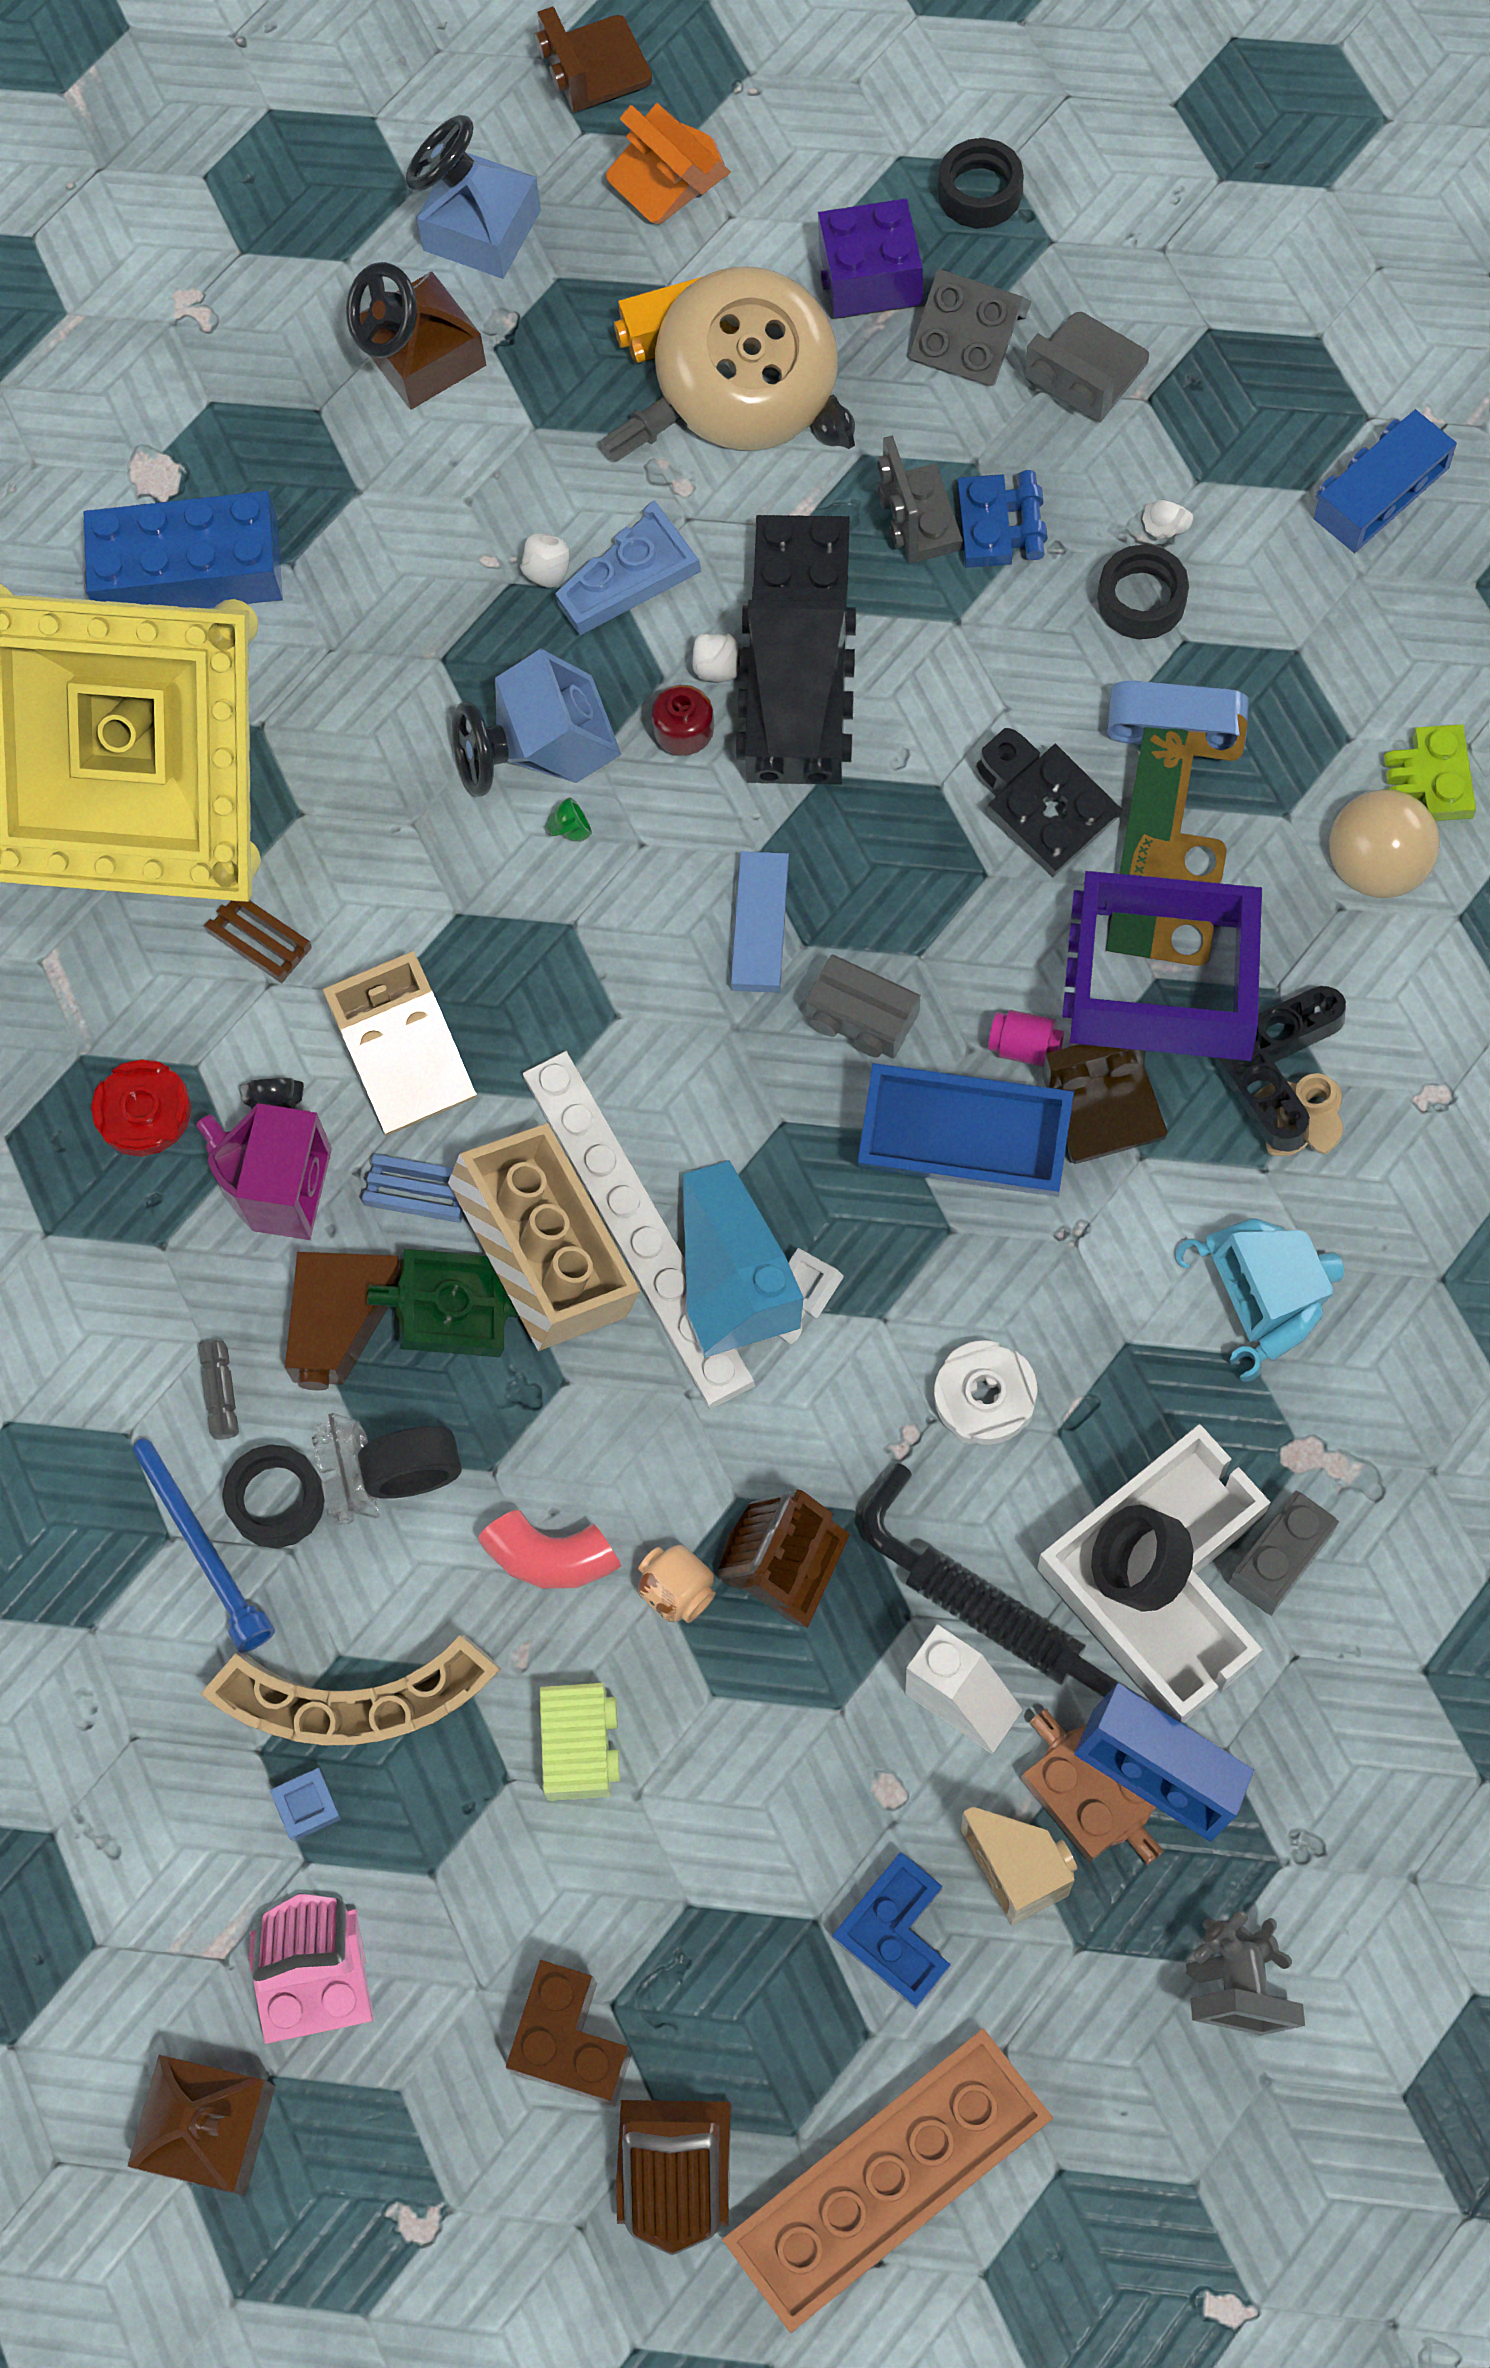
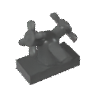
M1241 1910L1236 1911L1228 1921L1215 1922L1211 1918L1205 1919L1203 1922V1927L1206 1930L1205 1943L1194 1951L1193 1956L1196 1962L1186 1964V1974L1200 1983L1223 1978L1224 1991L1190 1998L1192 2021L1261 2036L1305 2026L1302 2003L1272 1997L1271 1994H1268L1265 1963L1272 1960L1282 1969H1287L1292 1964L1291 1957L1279 1951L1278 1942L1273 1936L1277 1928L1276 1921L1272 1918L1265 1920L1261 1930L1252 1934L1243 1927L1248 1920V1915ZM1213 1952H1220L1222 1954L1221 1956L1209 1958Z

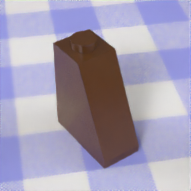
M297 1251L285 1369L293 1383H298V1386L303 1389L315 1391L326 1390L329 1388V1384L343 1385L388 1309V1306L365 1305L366 1286L370 1283L372 1285L397 1287L400 1281V1260L397 1255Z

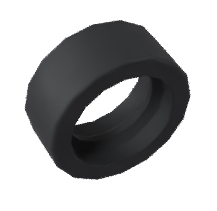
M989 138L968 139L953 146L943 157L939 168L938 193L940 205L948 217L960 225L976 229L994 227L1007 221L1018 210L1023 195L1024 174L1021 160L1012 148L1001 141ZM982 168L995 171L1007 181V187L1002 192L992 197L984 198L968 196L958 190L954 183L960 174L972 169Z
M1149 544L1128 546L1114 553L1104 565L1099 580L1097 599L1101 616L1110 628L1122 636L1134 639L1157 638L1171 631L1182 619L1189 592L1187 570L1178 557L1164 548ZM1146 573L1157 576L1169 586L1171 591L1170 600L1166 605L1156 610L1140 611L1131 609L1117 598L1115 592L1117 582L1130 574Z
M424 1426L389 1433L370 1441L358 1453L365 1491L369 1496L380 1499H396L427 1493L448 1485L456 1480L462 1472L455 1436L450 1429L443 1427Z
M273 1444L251 1449L237 1459L225 1477L222 1492L225 1512L240 1534L258 1546L277 1549L296 1544L312 1533L322 1517L326 1499L322 1480L307 1457L291 1447ZM276 1467L287 1469L296 1474L303 1485L304 1499L298 1513L285 1523L274 1526L264 1525L252 1519L246 1511L244 1503L245 1490L252 1478L264 1470Z
M1142 1504L1126 1506L1108 1519L1100 1529L1094 1543L1091 1570L1095 1585L1105 1597L1141 1612L1161 1609L1174 1601L1185 1587L1191 1573L1194 1548L1190 1533L1180 1520ZM1154 1530L1157 1548L1152 1567L1140 1582L1130 1587L1127 1575L1130 1555L1142 1536Z

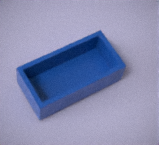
M269 491L83 511L86 591L90 600L205 609L214 608L224 600L231 599L243 601L246 604L283 600L278 519Z
M872 1063L858 1165L860 1169L1059 1197L1074 1091Z

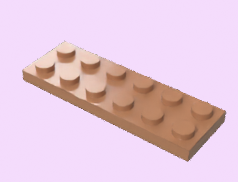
M983 2028L731 2231L722 2241L791 2334L1052 2121L1053 2117Z

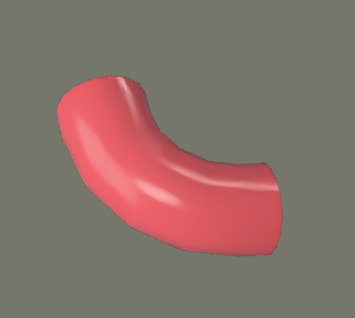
M514 1510L493 1521L478 1536V1541L486 1553L510 1576L542 1589L579 1588L608 1576L621 1567V1563L613 1549L594 1523L581 1532L569 1537L551 1538L539 1533L529 1523L521 1510Z

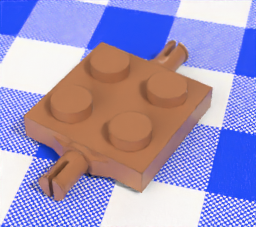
M1047 1708L1041 1711L1040 1715H1036L1029 1723L1050 1747L1040 1761L1023 1773L1021 1780L1089 1863L1110 1846L1124 1843L1127 1840L1146 1862L1145 1864L1147 1866L1151 1864L1154 1859L1156 1860L1165 1851L1144 1828L1151 1813L1157 1808L1074 1755L1087 1724L1066 1733L1048 1712Z

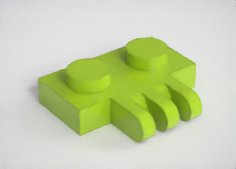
M1463 724L1415 727L1413 733L1414 749L1393 750L1384 754L1385 766L1392 768L1386 772L1387 783L1395 785L1390 787L1389 790L1401 791L1419 801L1422 800V804L1430 811L1435 821L1474 818L1476 804Z

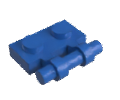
M1032 470L1020 472L1018 474L1019 487L1016 490L1005 489L1004 474L958 478L957 489L965 568L1012 565V548L1025 547L1026 557L1029 560H1039L1045 556L1044 543L1047 541L1048 536L1046 523L1041 521L1040 507L1043 505L1044 499L1042 487L1037 485L1036 472ZM1021 511L1023 523L1020 526H1009L1008 512Z

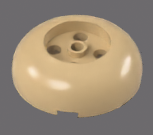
M740 266L709 273L689 285L676 298L667 311L659 330L655 349V365L659 385L668 405L671 404L676 412L688 423L687 427L705 440L719 446L736 450L754 451L785 444L793 440L796 435L813 423L819 412L826 406L829 396L833 392L838 369V352L834 331L828 317L816 299L805 288L778 272L759 267ZM726 320L734 327L739 326V329L734 334H727L721 330L720 321ZM769 326L778 327L782 330L784 336L776 340L771 339L767 336L765 328ZM743 348L752 349L753 354L756 355L747 354ZM721 362H728L734 377L726 379L717 370L716 366ZM768 367L777 369L780 373L779 382L776 384L765 382L762 377V371Z

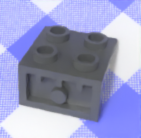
M937 269L909 356L913 360L993 386L996 384L1017 318L1026 319L1032 301L1023 296Z
M893 435L884 437L883 455L877 457V466L881 481L877 482V492L882 509L890 508L894 520L890 521V531L896 549L903 547L908 564L961 551L963 540L937 464L905 471Z

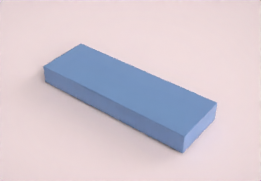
M740 852L731 976L732 991L780 993L789 853Z

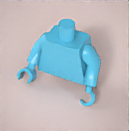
M1251 1218L1208 1234L1206 1236L1207 1242L1205 1243L1195 1239L1186 1240L1180 1244L1176 1252V1260L1183 1268L1190 1267L1183 1259L1185 1251L1190 1247H1197L1201 1257L1209 1254L1213 1255V1261L1249 1341L1259 1340L1260 1345L1255 1349L1247 1346L1239 1347L1232 1353L1230 1358L1231 1365L1243 1357H1250L1255 1361L1254 1367L1240 1376V1380L1245 1382L1252 1381L1259 1376L1261 1362L1267 1358L1274 1361L1307 1338L1323 1316L1322 1305L1333 1295L1331 1283L1341 1281L1344 1274L1343 1263L1339 1255L1335 1252L1317 1255L1309 1235L1304 1231H1286L1283 1227L1257 1218Z

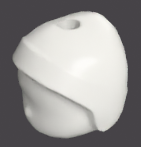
M544 533L530 535L526 540L522 564H520L523 575L543 587H557L563 581L568 570L569 548L558 537Z
M699 634L696 637L692 665L693 671L698 675V678L705 681L726 682L735 679L740 674V648L734 637L730 634Z

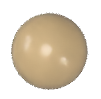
M1389 789L1370 791L1350 801L1336 817L1329 838L1331 862L1339 877L1355 891L1376 898L1402 896L1420 886L1432 872L1440 849L1438 827L1430 811L1413 796Z

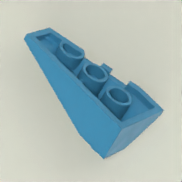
M730 1160L684 1173L683 1208L687 1318L704 1358L800 1329L804 1297L785 1254Z

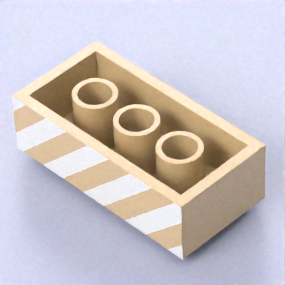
M549 1123L459 1154L448 1184L538 1351L627 1317L641 1290Z

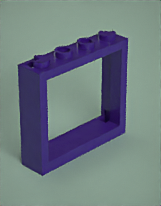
M1085 871L1083 890L1073 891L1071 919L1080 920V924H1070L1068 953H1077V958H1067L1065 987H1073L1074 992L1064 993L1062 1011L1063 1018H1072L1070 1043L1252 1061L1258 1027L1262 887ZM1113 912L1208 921L1213 926L1236 928L1233 1012L1090 998L1097 915L1112 916Z

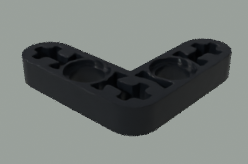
M1330 986L1312 988L1259 1013L1256 1033L1257 1041L1254 1044L1252 1061L1214 1057L1216 1068L1265 1141L1272 1148L1279 1151L1290 1152L1298 1150L1305 1145L1309 1138L1310 1117L1275 1062L1341 1030L1345 1023L1346 1000L1341 992ZM1321 1006L1325 1011L1332 1009V1015L1326 1016L1322 1011L1315 1013V1007ZM1307 1021V1028L1303 1027V1022ZM1274 1024H1286L1293 1029L1294 1033L1288 1039L1276 1040L1271 1038L1266 1031ZM1261 1080L1271 1083L1275 1087V1091L1270 1096L1261 1098L1250 1094L1247 1088L1253 1082ZM1280 1107V1115L1286 1124H1295V1131L1289 1132L1285 1127L1278 1128L1276 1109Z

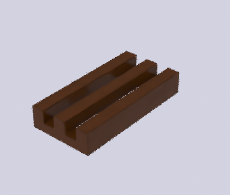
M230 900L227 906L222 904L216 911L218 914L214 921L210 919L204 925L208 934L281 984L312 948L308 939L250 900L248 902ZM240 910L241 912L252 918L254 921H256L257 923H259L260 925L274 933L276 936H278L279 938H281L282 940L296 948L294 952L290 951L285 946H283L282 944H280L279 942L265 934L263 931H261L260 929H258L257 927L243 919L241 916L237 914L238 911ZM230 923L285 961L280 967L226 930L227 924Z

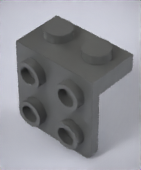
M1075 312L1051 341L1037 333L1027 345L1025 378L1101 423L1146 367L1149 361V352L1086 313Z

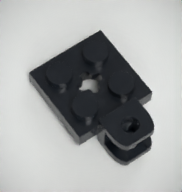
M1004 728L982 748L980 753L981 759L975 766V771L980 781L996 796L987 805L985 811L1052 878L1117 820L1123 811L1056 743L1040 756V752L1022 734L1011 728ZM1051 800L1052 802L1058 801L1063 804V813L1066 817L1061 819L1059 816L1054 815L1050 819L1044 815L1047 808L1045 802Z

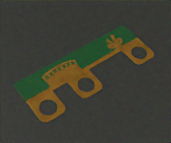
M1237 714L1240 736H1237L1234 745L1226 750H1217L1211 747L1206 740V733L1144 727L1119 874L1211 883L1221 882L1227 853L1224 842L1215 838L1180 832L1193 755L1227 761L1239 759L1243 754L1247 732V721L1242 715ZM1205 846L1214 852L1216 866L1212 872L1204 876L1192 874L1186 868L1185 856L1191 848ZM1113 912L1106 951L1192 966H1202L1208 961L1210 956L1214 927L1208 921ZM1182 925L1195 926L1202 933L1203 945L1198 952L1192 955L1181 954L1172 945V934Z

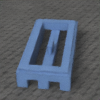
M373 1154L371 1162L373 1167L367 1178L368 1187L362 1197L364 1206L461 1223L463 1210L451 1187L383 1175V1172L448 1183L454 1168ZM383 1187L423 1196L428 1195L455 1200L454 1206H447L378 1192L379 1188Z

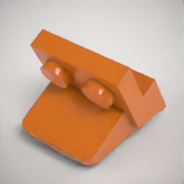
M656 103L646 116L632 105L621 115L619 119L631 129L625 136L631 143L608 169L606 178L650 222L661 224L698 194L703 195L724 177H727L731 171L725 166L718 146L710 135L679 123L667 110Z

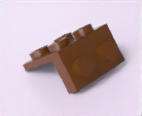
M554 6L537 12L540 31L534 33L537 49L542 59H548L551 65L550 73L553 83L558 92H564L573 113L651 84V70L626 19L622 15H614L566 32Z

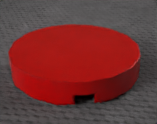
M140 1059L123 1063L113 1069V1074L108 1076L104 1082L102 1080L95 1089L91 1104L93 1122L105 1142L122 1154L144 1157L161 1153L176 1143L188 1127L192 1111L189 1091L177 1073L171 1071L168 1066L161 1062Z

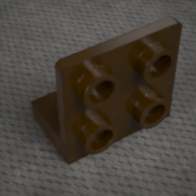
M1078 1044L1045 1054L1042 1077L1046 1088L1074 1091L1066 1143L1072 1163L1079 1164L1161 1141L1167 1137V1128L1144 1066L1146 1051Z

